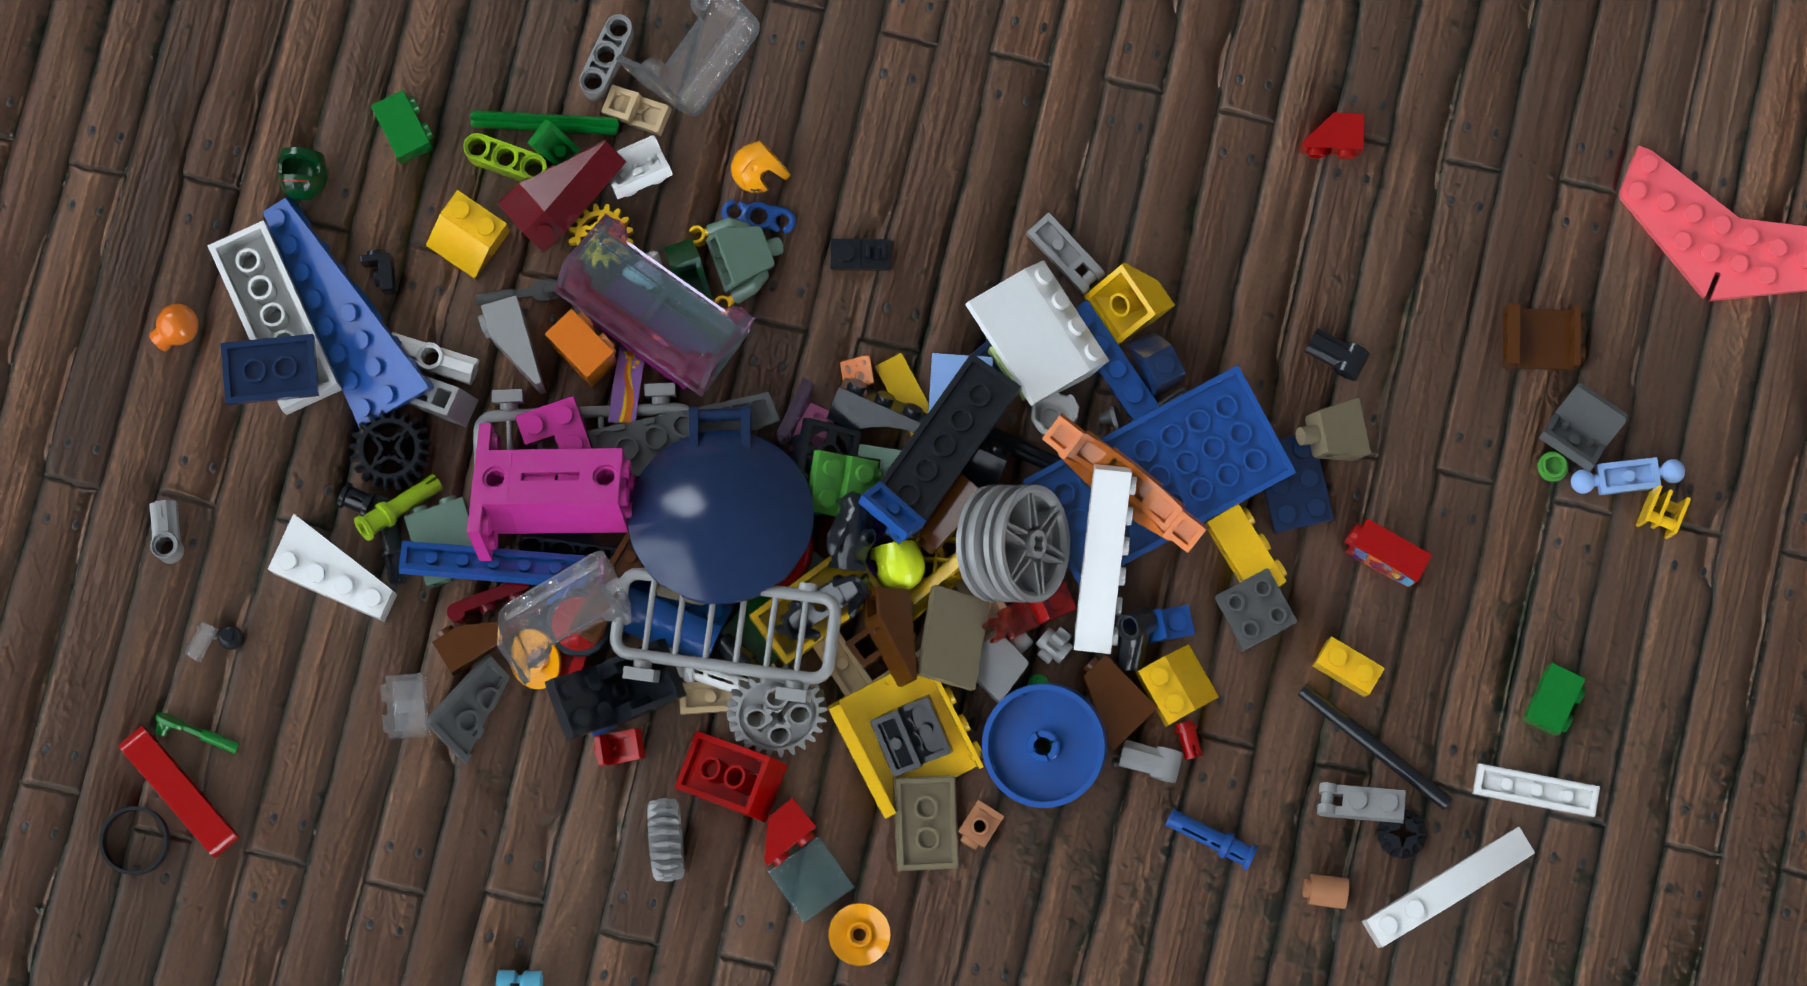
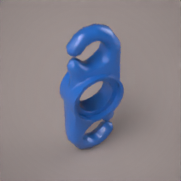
M729 200L723 205L721 210L722 219L731 218L729 210L735 205L734 200ZM742 201L738 202L737 206L741 210V215L738 218H733L746 222L750 226H759L763 231L770 229L778 232L780 227L776 219L780 215H785L789 220L788 224L782 228V232L785 234L791 232L796 225L795 214L788 208L763 202H754L752 204ZM755 209L764 210L768 215L767 220L763 224H754L750 220L752 211Z

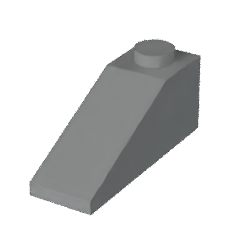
M424 376L427 381L433 383L434 388L409 402L408 405L443 420L467 427L479 400L456 386Z

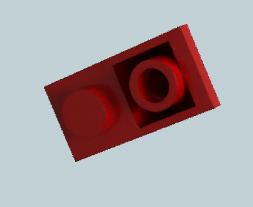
M1334 112L1303 141L1300 147V154H1307V157L1315 159L1324 158L1326 155H1337L1338 159L1351 160L1355 159L1356 156H1360L1364 149V114Z
M793 798L768 817L764 862L768 867L773 863L776 867L780 866L791 857L788 852L796 844L803 847L815 837L812 831L816 829V826Z

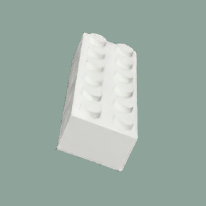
M264 220L207 245L250 340L313 334L315 336L319 396L277 400L281 410L288 415L341 391L342 388L270 228Z

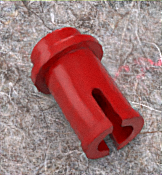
M1193 720L1175 724L1177 730L1174 733L1179 736L1184 760L1203 756L1196 732L1198 725H1194Z

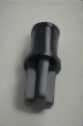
M395 524L393 527H385L379 531L383 547L381 558L385 559L388 580L393 586L402 585L407 582L406 574H399L401 543L398 524Z

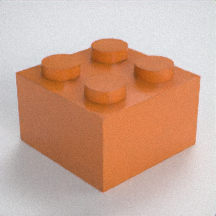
M570 309L545 333V336L550 346L592 388L617 364L615 357L617 351L614 348L615 345L603 333L600 336L595 333L594 324L583 312L577 315Z

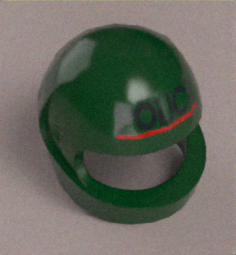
M282 148L277 163L279 165L278 180L284 194L298 201H307L317 197L323 191L327 182L324 155L321 152L308 148Z

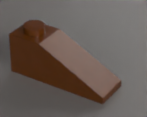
M528 619L459 625L455 628L450 625L440 630L436 634L437 639L432 641L449 671L455 676L481 660L486 654L489 655L510 642L519 632L531 629L533 626Z

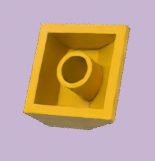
M457 190L440 213L426 246L476 280L510 233V229L506 222Z
M1189 644L1158 659L1135 674L1148 698L1158 707L1156 712L1165 727L1219 698Z

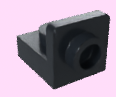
M374 249L367 251V255L359 256L360 263L364 268L378 266L379 269H374L376 287H380L385 295L397 294L394 258L389 252L385 253L383 249Z

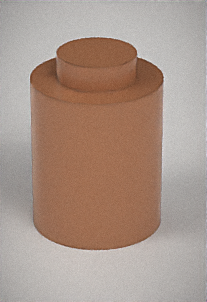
M1311 874L1310 880L1304 879L1302 897L1307 898V904L1338 909L1346 908L1349 895L1348 878Z

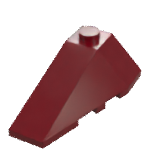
M603 140L556 166L552 165L546 168L542 173L519 181L497 203L517 227L544 253L570 228L623 167L626 160L606 140Z

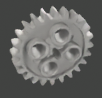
M784 664L782 668L788 669V665ZM748 676V682L738 680L740 690H731L732 699L727 700L729 709L727 711V719L730 721V731L735 732L736 741L743 740L744 748L754 745V751L760 753L762 749H765L767 756H771L773 751H777L781 758L786 749L792 755H795V746L797 745L805 750V740L815 742L814 732H823L822 723L827 721L825 711L828 709L827 703L824 701V691L820 690L819 684H804L803 690L812 691L811 703L775 699V694L770 692L776 690V686L785 687L786 681ZM796 707H804V709L799 711L793 710ZM754 711H760V712H761V713H759V714H757V715H751V714H750L751 712H754ZM776 728H784L779 732L773 731Z

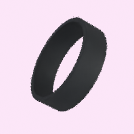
M139 806L125 807L114 812L103 824L99 835V847L106 863L114 870L129 875H143L158 868L166 859L171 845L170 831L164 819L156 812ZM131 811H144L152 815L159 822L164 835L163 849L157 860L149 867L138 871H127L117 866L110 858L106 846L107 833L112 823L121 815Z

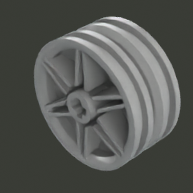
M986 485L977 489L969 497L961 512L956 535L957 561L962 578L968 589L979 599L988 602L1039 603L1047 600L1056 592L1068 566L1070 532L1064 508L1050 489L1042 485Z

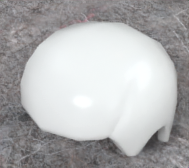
M1057 393L1032 406L1031 420L1037 430L1045 435L1061 413L1076 424L1079 406L1073 395L1069 394L1066 396Z

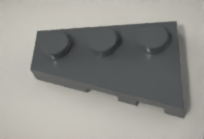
M487 654L424 721L461 762L468 764L472 756L470 752L477 738H481L484 731L482 727L490 711L495 709L510 678L503 668Z

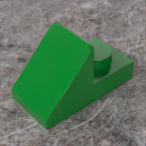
M546 119L527 142L536 151V154L545 159L549 166H556L582 151L552 122Z

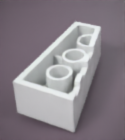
M293 514L268 570L277 576L385 622L397 594Z

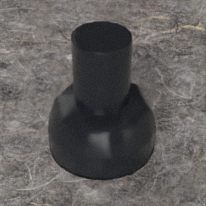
M232 625L222 628L218 635L220 645L227 650L239 648L244 639L242 631Z

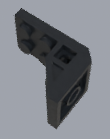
M665 638L653 641L648 645V650L671 653ZM616 656L597 666L555 677L544 683L566 740L633 721L687 696L676 666L652 663L653 670H661L659 683L622 678L624 666L633 667L634 661Z

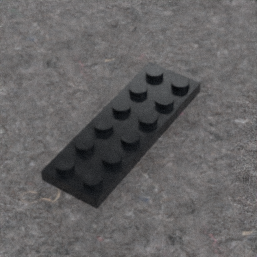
M972 353L880 480L926 520L923 527L912 535L915 538L921 533L1022 390V386Z

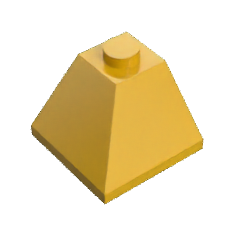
M1126 263L1121 264L1084 295V298L1089 301L1118 345L1155 322L1175 306L1157 279Z

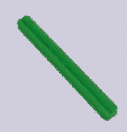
M473 110L470 114V125L473 128L537 131L546 119L552 122L561 132L617 135L619 132V120L615 117Z

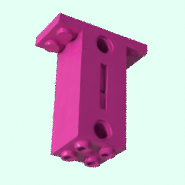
M479 423L467 534L479 561H492L493 549L498 548V534L628 532V519L632 517L633 502H630V498L637 482L636 475H632L631 460L626 459L623 448L502 450L500 435H496L492 423Z

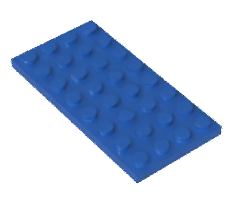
M1238 365L1101 438L1112 449L1116 447L1163 484L1161 487L1185 505L1184 509L1202 523L1296 473ZM1061 459L1022 481L1024 485H1042L1047 487L1061 502L1070 532L1068 567L1080 587L1091 487ZM1132 520L1131 526L1126 525L1124 537H1130L1128 556L1122 555L1121 566L1169 540H1165Z

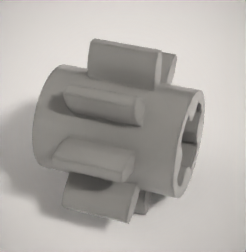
M1061 626L1057 631L1049 627L1036 643L1041 649L1038 656L1047 664L1052 660L1060 664L1074 647L1068 642L1072 635Z

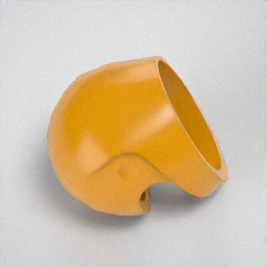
M761 140L739 149L731 163V173L735 183L741 189L750 193H763L769 190L763 180V175L768 170L786 181L791 176L787 168Z

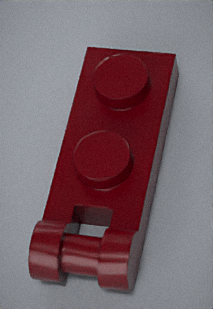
M505 583L450 604L447 608V615L454 623L463 624L468 619L469 614L480 611L481 615L497 610V604L509 600V603L513 604L524 600L531 586L530 584Z

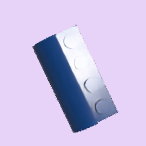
M635 580L628 592L623 631L643 640L651 581ZM656 593L649 643L665 638L668 647L673 649L679 606L678 600L661 597ZM685 602L678 654L696 657L703 656L710 604L696 605ZM716 604L709 658H711L716 648L715 644L718 642L721 632L732 612L733 607L727 604Z

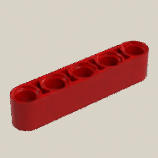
M141 725L118 745L125 756L215 859L240 838L231 825L145 726Z

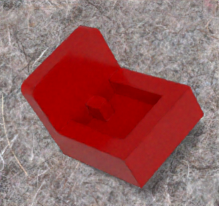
M641 728L594 736V754L599 766H614L646 759Z

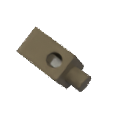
M1360 398L1314 412L1306 416V426L1298 427L1296 430L1298 444H1310L1312 455L1316 459L1355 461L1371 454Z

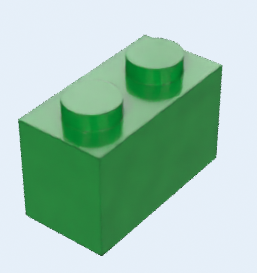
M401 90L371 105L401 165L433 150L429 140L433 139L434 136L427 122L420 124L416 114L421 111L413 96L407 98L404 90Z
M1554 663L1547 665L1521 721L1553 736L1560 735L1562 731L1566 733L1574 717L1570 715L1574 704L1579 705L1585 695L1586 688L1582 686L1586 679Z

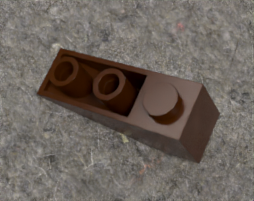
M876 587L870 591V595L863 602L865 626L897 686L903 687L917 680L918 662L915 657L916 633L913 630L912 618L914 605L911 600L910 589Z

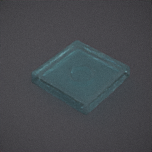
M820 837L786 859L780 866L769 871V874L803 923L854 888Z

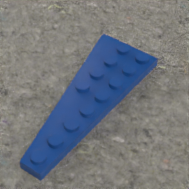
M284 198L263 211L358 426L360 422H364L367 426L372 424L368 417L370 414L374 415L376 420H380L381 410L384 414L389 415L393 410L403 407L434 388L433 383L427 381L417 368L419 365L415 359H411L401 347L402 342L399 338L393 336L382 322L384 318L358 285H354L345 273L347 271L342 264H338L329 252L330 247L327 243L319 239L310 227L312 225L295 201L291 198Z

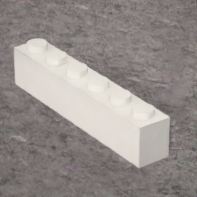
M1094 464L1073 640L1074 650L1111 654V646H1117L1119 633L1117 627H1114L1115 615L1121 616L1123 598L1117 597L1118 586H1124L1126 567H1121L1122 555L1128 556L1130 537H1124L1125 527L1126 525L1131 526L1133 507H1128L1129 495H1135L1137 477L1132 476L1131 468Z

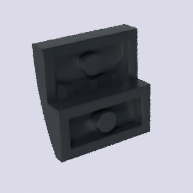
M930 694L870 720L893 777L922 767L924 763L953 752L952 745Z

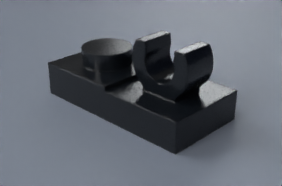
M831 238L830 269L833 271H891V239Z

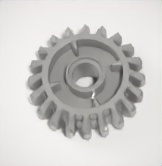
M668 798L651 800L647 805V825L653 877L656 881L664 882L682 879L685 863L679 803L676 799Z

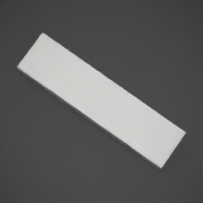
M1478 763L1472 794L1595 817L1600 786Z

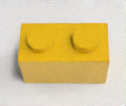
M1332 636L1326 641L1312 667L1364 698L1371 693L1385 669Z

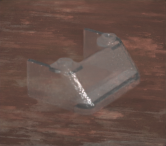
M691 0V9L698 19L666 64L656 58H649L640 64L622 55H619L616 60L650 91L681 112L690 116H697L705 110L758 36L760 29L758 19L739 0Z
M597 551L510 601L500 610L497 647L524 685L530 682V668H539L548 662L552 645L600 617H603L605 621L612 620L613 622H618L622 620L625 625L631 623V603L605 553Z

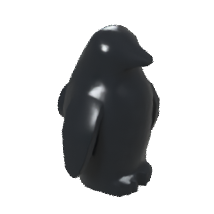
M852 491L836 499V503L840 505L841 509L827 535L828 553L832 556L828 568L867 572L865 562L866 558L871 554L872 546L876 542V532L873 529L870 513L858 503L862 495L858 492Z

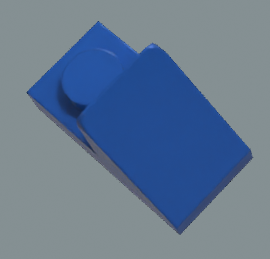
M1189 604L1161 610V608L1152 610L1157 618V628L1153 633L1149 634L1148 645L1195 635Z

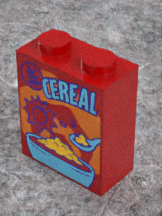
M1367 519L1362 525L1357 523L1351 529L1344 542L1349 545L1345 551L1346 554L1408 589L1418 582L1432 557L1430 553L1370 519Z

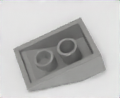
M517 296L481 305L483 314L479 315L478 319L486 339H492L495 346L540 394L547 393L524 312Z

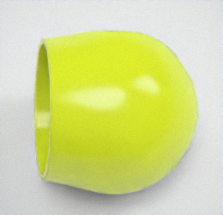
M905 540L900 544L897 542L887 543L871 549L870 560L876 561L878 565L877 578L885 587L911 590L922 580L925 573V562L914 540Z

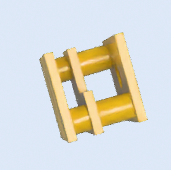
M1658 485L1649 491L1635 526L1640 527L1650 521L1652 522L1650 527L1652 529L1658 526L1667 528L1664 538L1668 539L1677 534L1691 498L1687 497L1679 503H1675L1670 500L1673 490H1668L1659 496L1663 486ZM1665 511L1672 513V518L1665 516Z

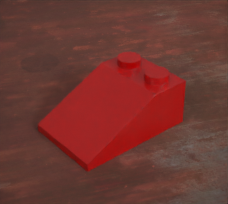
M696 731L674 788L766 823L788 765L770 756Z

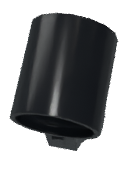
M1319 328L1315 331L1305 350V353L1332 366L1334 372L1351 381H1357L1370 356V353L1365 348L1347 341L1345 343Z
M1143 607L1119 617L1117 629L1121 639L1116 661L1118 667L1136 672L1143 668L1149 634L1153 633L1157 628V618L1151 609Z

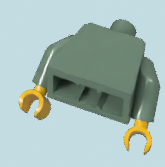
M726 218L708 224L705 229L696 225L689 230L690 234L702 233L700 239L693 240L695 246L701 247L707 243L725 293L731 291L730 296L721 295L714 301V304H718L721 300L728 301L727 309L722 310L721 314L730 313L734 303L740 304L756 294L769 278L768 271L774 267L773 257L783 253V244L780 238L775 237L766 240L761 227L750 226L746 222L733 218Z

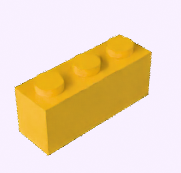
M1237 504L1205 524L1208 527L1207 531L1239 583L1265 569L1270 570L1278 587L1283 586L1287 582L1284 578L1287 575L1284 566L1278 559L1274 561L1268 552L1271 546L1262 533L1258 535L1252 526L1255 520L1246 507L1242 509Z

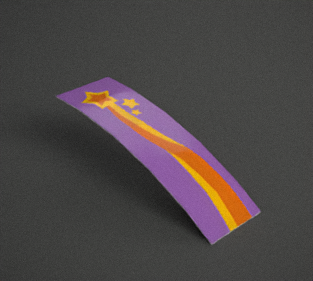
M620 345L608 420V422L613 423L636 421L645 363L622 345Z

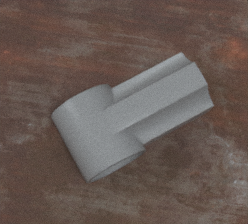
M160 500L150 503L151 551L166 564L176 563L184 554V546L180 537L178 502L176 500ZM173 541L172 551L168 554H162L161 547L163 544Z
M1125 740L1118 766L1150 774V777L1161 781L1176 783L1184 753L1166 747L1157 746V748Z

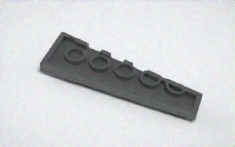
M769 392L699 407V409L741 408V405H751V433L780 421ZM689 410L587 431L593 449L623 448L626 459L631 460L632 475H636L638 478L646 466L661 451L689 436ZM741 420L699 422V431L741 430Z

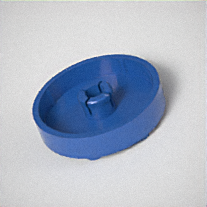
M1056 683L1027 685L1004 697L989 715L982 736L984 764L993 782L1011 799L1036 808L1061 806L1084 794L1098 779L1107 756V733L1099 712L1081 693ZM1040 737H1046L1054 742L1052 743L1050 753H1043L1038 749L1037 743Z

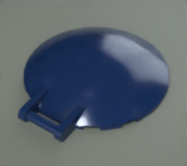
M741 405V408L699 409L698 406L689 407V436L665 448L643 470L631 494L630 502H633L632 517L628 519V529L635 554L646 568L647 573L664 588L667 587L682 595L685 599L699 603L722 605L756 598L761 595V592L775 584L779 585L794 571L804 551L806 552L812 536L814 509L809 486L796 463L776 445L751 434V405ZM741 420V430L699 431V422Z

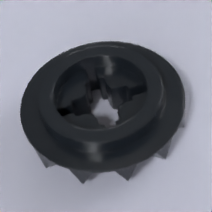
M1405 809V829L1415 833V836L1406 837L1403 847H1401L1399 836L1389 834L1390 831L1400 829L1402 823L1380 821L1377 829L1380 846L1386 853L1396 858H1408L1417 854L1424 847L1427 837L1425 822L1417 813Z

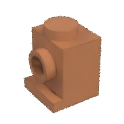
M978 800L958 831L962 835L960 841L974 850L978 846L984 849L1004 816ZM976 821L985 823L986 828L983 832L975 831L974 823Z

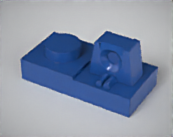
M881 481L863 493L858 501L870 514L887 526L886 534L898 544L915 534L926 522L924 518Z

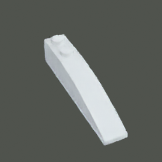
M1517 827L1362 920V923L1377 948L1384 947L1535 854L1520 827Z

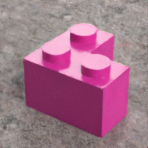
M574 396L515 416L524 444L528 447L555 438L559 449H593L577 399Z

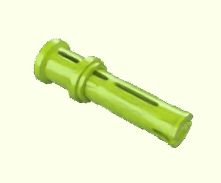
M431 474L389 502H379L375 505L374 510L364 516L358 515L355 517L354 523L364 539L370 541L374 538V534L385 527H393L397 522V518L443 490L439 479H435L436 476Z

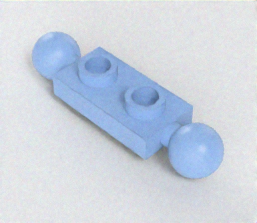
M1657 457L1602 463L1595 465L1596 474H1592L1584 469L1576 471L1571 477V486L1576 492L1581 494L1588 493L1594 486H1598L1599 496L1652 490L1661 485L1660 479H1664L1669 483L1680 482L1685 476V467L1682 462L1676 459L1667 460L1659 467Z

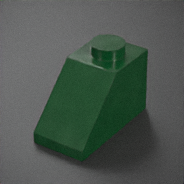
M693 238L664 247L685 313L689 314L714 306Z

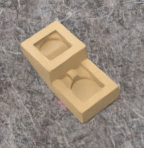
M612 85L601 112L609 117L618 118L619 121L661 136L672 108L669 105L644 98L638 92Z

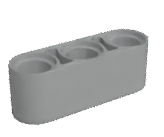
M615 14L609 17L580 75L579 81L582 93L589 100L598 101L606 96L633 41L632 23L625 15ZM617 26L627 28V32L623 36L618 37L612 34V30ZM610 52L615 56L611 62L602 63L599 61L601 54ZM596 78L602 81L601 86L595 90L586 87L587 82L591 79Z

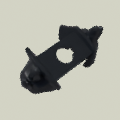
M865 572L858 578L856 574H850L849 576L837 574L831 581L817 588V591H823L834 596L841 608L849 605L848 615L853 619L859 616L858 610L870 595L868 588L869 575ZM792 600L788 603V610L780 617L782 624L775 625L774 628L775 632L787 636L790 641L798 640L803 601ZM809 602L804 639H811L816 642L821 638L820 632L811 627L829 616L828 608L817 610L814 608L813 603Z

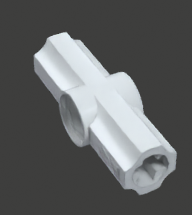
M392 332V335L397 336L402 342L401 347L411 359H415L418 363V369H422L428 374H437L472 385L478 372L479 359L441 348L435 343H426ZM437 352L439 354L437 362L433 365H426V356L429 353Z

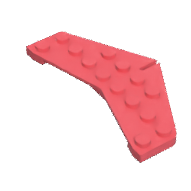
M1640 145L1636 148L1619 191L1620 200L1702 299L1707 295L1714 274L1718 276V279L1708 302L1807 291V226L1739 218L1654 151Z

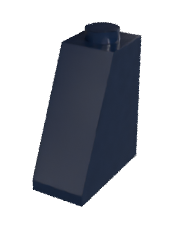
M1151 331L1126 343L1153 397L1180 385L1186 372L1173 346L1156 332Z

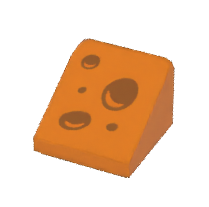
M870 355L840 362L842 380L845 378L859 379L866 383L867 387L874 388Z

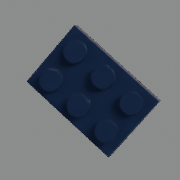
M313 334L221 343L226 405L319 396L315 336Z
M1296 435L1279 439L1296 473L1263 490L1273 533L1277 534L1334 521L1320 459L1313 457L1310 444L1299 445Z

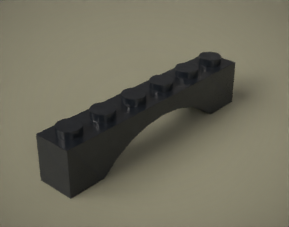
M845 378L837 390L826 419L854 430L868 427H892L914 433L928 413L923 412L922 408L916 404H905L896 400L892 394L886 391H875L867 387L866 383L859 379ZM986 440L962 474L971 483L981 487L998 485L1012 450L1007 449L1006 445L1000 441Z

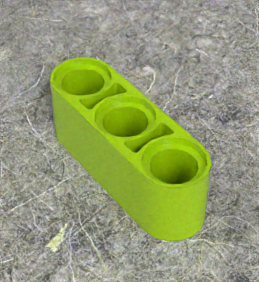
M481 133L471 134L464 141V152L470 163L516 181L533 177L527 174V170L531 165L538 164L542 166L541 173L548 168L545 159L539 154ZM476 144H483L486 146V150L483 154L476 156L471 154L472 147ZM511 154L514 156V161L510 165L503 166L499 164L501 156Z

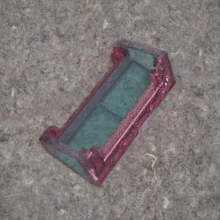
M605 214L563 261L554 292L702 397L749 334L754 318L742 307L729 306L724 310L628 242L626 226L620 220L613 219L608 214Z

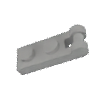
M1049 212L1027 231L1026 235L1082 295L1090 290L1089 286L1095 280L1100 281L1106 275L1103 269ZM1083 264L1088 271L1081 277L1076 270Z
M1329 782L1319 784V794H1321V803L1317 805V815L1404 823L1406 790L1337 785ZM1334 797H1343L1342 806L1333 805Z

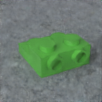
M814 450L808 484L813 500L814 513L837 517L841 508L836 503V499L852 491L863 494L880 482L882 471L878 468L879 461Z

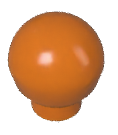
M171 304L164 307L157 317L156 328L149 333L151 341L160 350L165 352L173 345H184L190 342L198 332L199 322L197 315L190 307L183 304Z

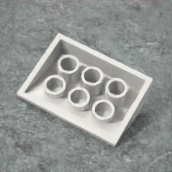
M1044 260L1023 269L965 304L1015 382L1022 386L1021 391L1031 406L1089 378L1109 362L1102 348Z

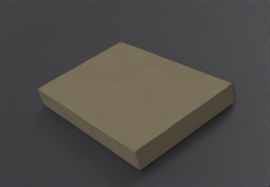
M934 585L931 587L918 660V676L969 691L976 689L990 602L942 586Z
M955 776L893 778L894 809L896 811L894 817L897 871L959 869Z

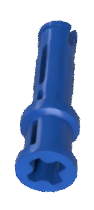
M1173 808L1165 824L1166 827H1170L1218 851L1217 855L1220 858L1227 857L1241 864L1242 869L1246 871L1259 847L1256 844L1251 846L1235 838V834L1232 832L1224 834L1175 808Z

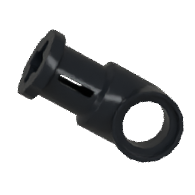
M347 482L340 492L337 507L343 508L345 506L359 512L360 516H364L374 510L377 503H387L390 499L374 492L368 494L353 487V483Z

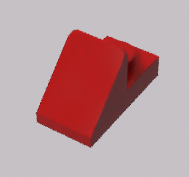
M1065 581L1061 582L1056 592L1045 601L1039 603L1015 602L1008 606L1011 614L1017 621L1018 630H1023L1024 632H1028L1077 610Z

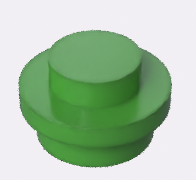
M1547 452L1538 461V473L1546 481H1560L1568 472V462L1561 453Z

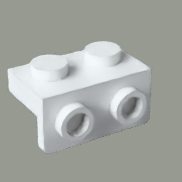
M654 135L617 151L626 160V163L609 183L617 199L632 196L638 190L652 184H659L673 175Z

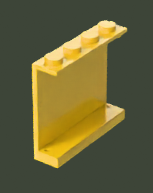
M891 673L827 706L885 819L896 814L894 809L893 778L955 776L956 778L975 767L979 769L984 767L980 760L983 758L981 747L977 741L971 743L966 733L971 728L963 713L957 715L953 704L957 703L949 686L943 688L941 682L917 675V680L903 687H898ZM930 694L952 745L953 752L924 763L922 767L893 777L870 720Z

